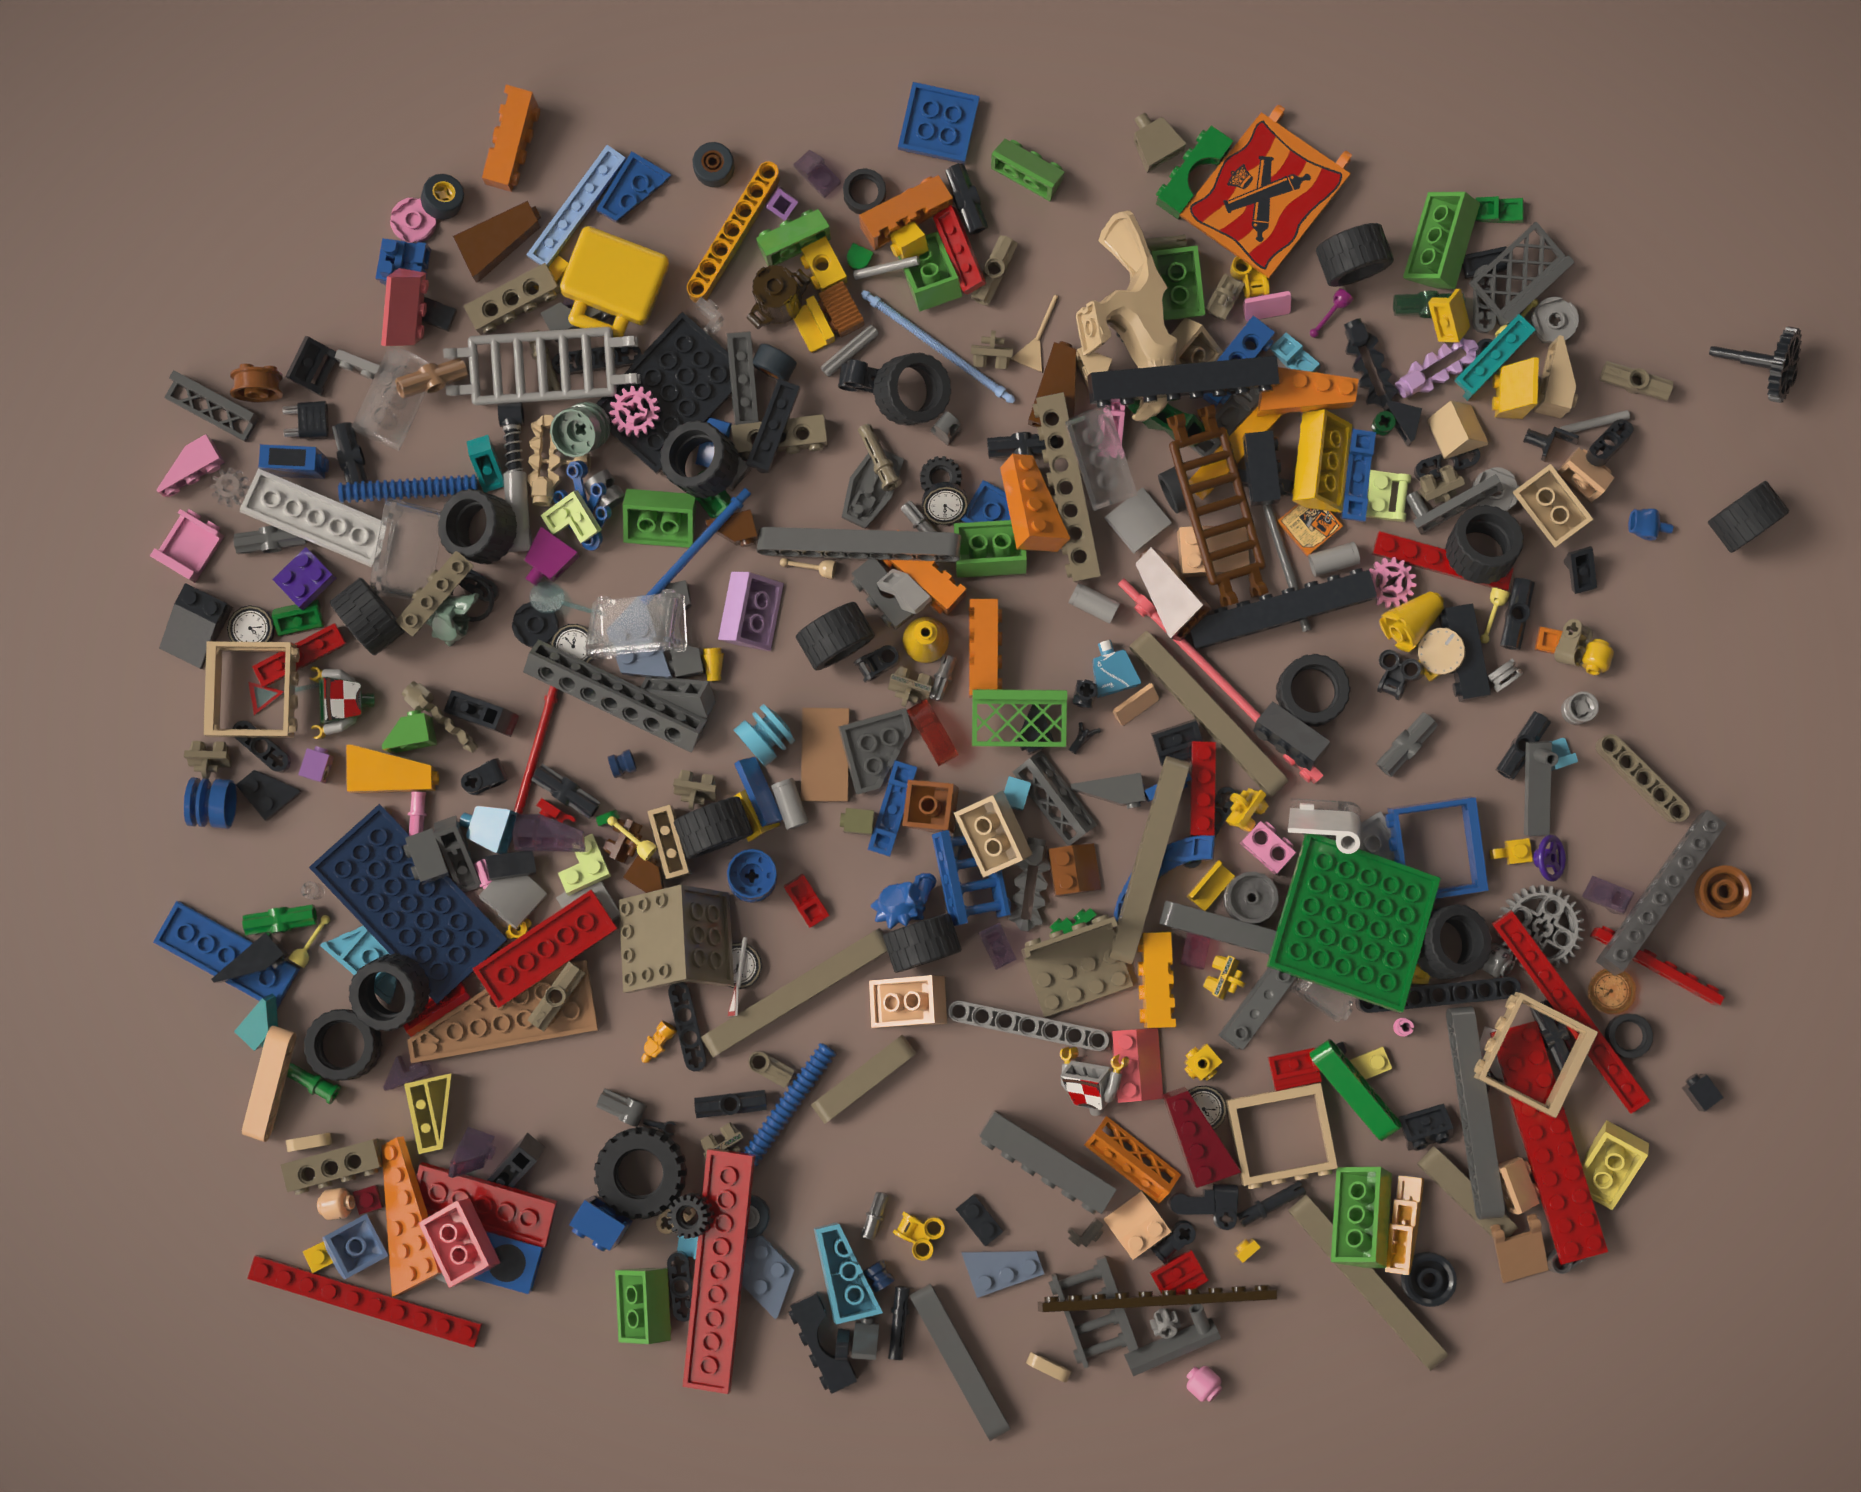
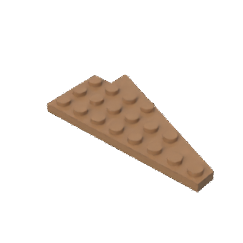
M587 960L573 962L574 965L582 969L586 974L545 1032L531 1024L527 1019L544 997L546 990L552 986L567 964L501 1008L496 1006L486 989L407 1040L411 1063L599 1030ZM554 990L551 994V999L554 1003H559L562 1000L560 990Z

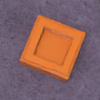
M1539 627L1535 650L1554 654L1563 631Z

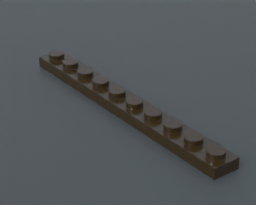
M1255 1285V1290H1246V1286H1232V1291H1223V1287L1208 1288V1292L1200 1293L1199 1288L1185 1289V1294H1176V1290H1162V1295H1153V1291H1139V1296H1129V1292L1115 1293V1297L1106 1298L1104 1293L1091 1294L1092 1299H1082V1295H1068V1300H1059V1296L1044 1297V1301L1038 1302V1311L1061 1312L1277 1300V1290L1269 1289V1285Z

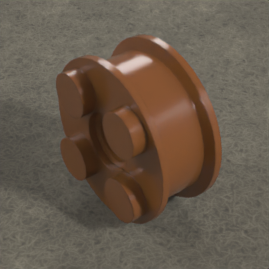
M240 364L238 369L230 373V377L234 380V388L230 390V395L235 399L247 402H271L279 400L283 396V392L279 389V381L283 379V375L277 371L276 366L254 367L252 364Z
M1722 865L1709 868L1699 876L1695 884L1694 895L1698 906L1703 912L1712 917L1726 918L1736 916L1747 908L1752 897V887L1748 877L1741 870L1733 866ZM1721 885L1725 886L1728 891L1725 898L1719 895Z

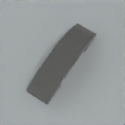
M1251 389L1250 393L1236 395L1235 392L1216 414L1217 426L1225 427L1228 436L1259 402V389ZM1218 437L1198 443L1196 447L1191 448L1203 457L1213 454L1221 445V441Z

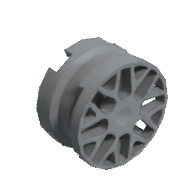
M1513 658L1487 676L1488 681L1493 682L1495 685L1494 689L1496 692L1524 674L1521 669H1517ZM1513 673L1515 674L1513 677H1511L1509 680H1507L1506 682H1504V683L1501 685L1500 682H1502V681H1504L1505 679H1507V678H1508L1509 676H1511Z

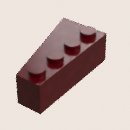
M1181 1087L1162 1094L1194 1186L1199 1188L1241 1173L1189 1091L1185 1087Z

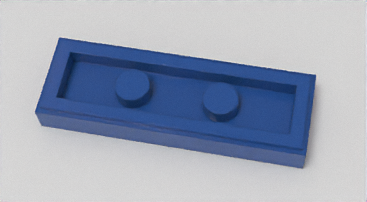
M756 756L734 763L761 826L764 827L782 821L783 818Z

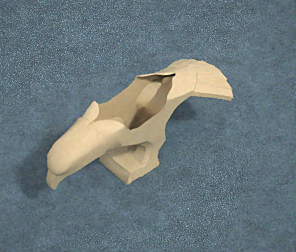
M1131 210L1116 213L1101 231L1098 241L1129 271L1130 284L1126 291L1115 290L1101 302L1091 301L1086 304V307H1082L1076 313L1083 356L1099 349L1111 337L1109 325L1120 335L1138 368L1177 365L1175 360L1178 341L1177 338L1168 334L1163 320L1162 297L1167 286L1156 269L1143 232ZM1166 397L1157 398L1158 401L1153 403H1144L1141 400L1140 406L1136 414L1132 416V419L1144 422L1150 417L1159 414L1169 401H1167Z

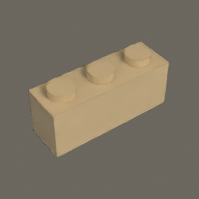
M667 805L647 811L666 879L673 880L692 874L688 858L673 823L676 820L673 806Z

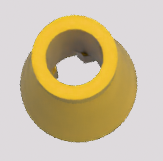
M721 647L704 648L701 657L707 681L721 680L724 653H722Z

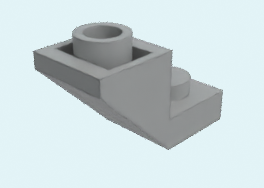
M892 569L877 582L881 591L895 595L902 610L917 614L932 601L931 597L907 573Z

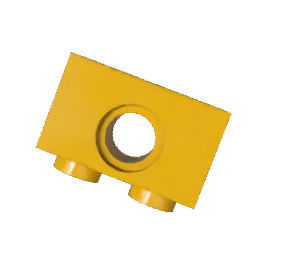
M826 236L801 248L802 257H800V260L805 270L810 269L813 275L810 279L816 290L820 288L822 292L841 281L844 284L847 283V276ZM821 262L828 264V268L824 271L816 268Z

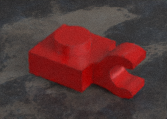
M543 798L536 805L541 808L539 812L550 821L553 817L557 819L560 830L568 833L569 830L564 827V822L566 820L576 822L573 816L565 814Z

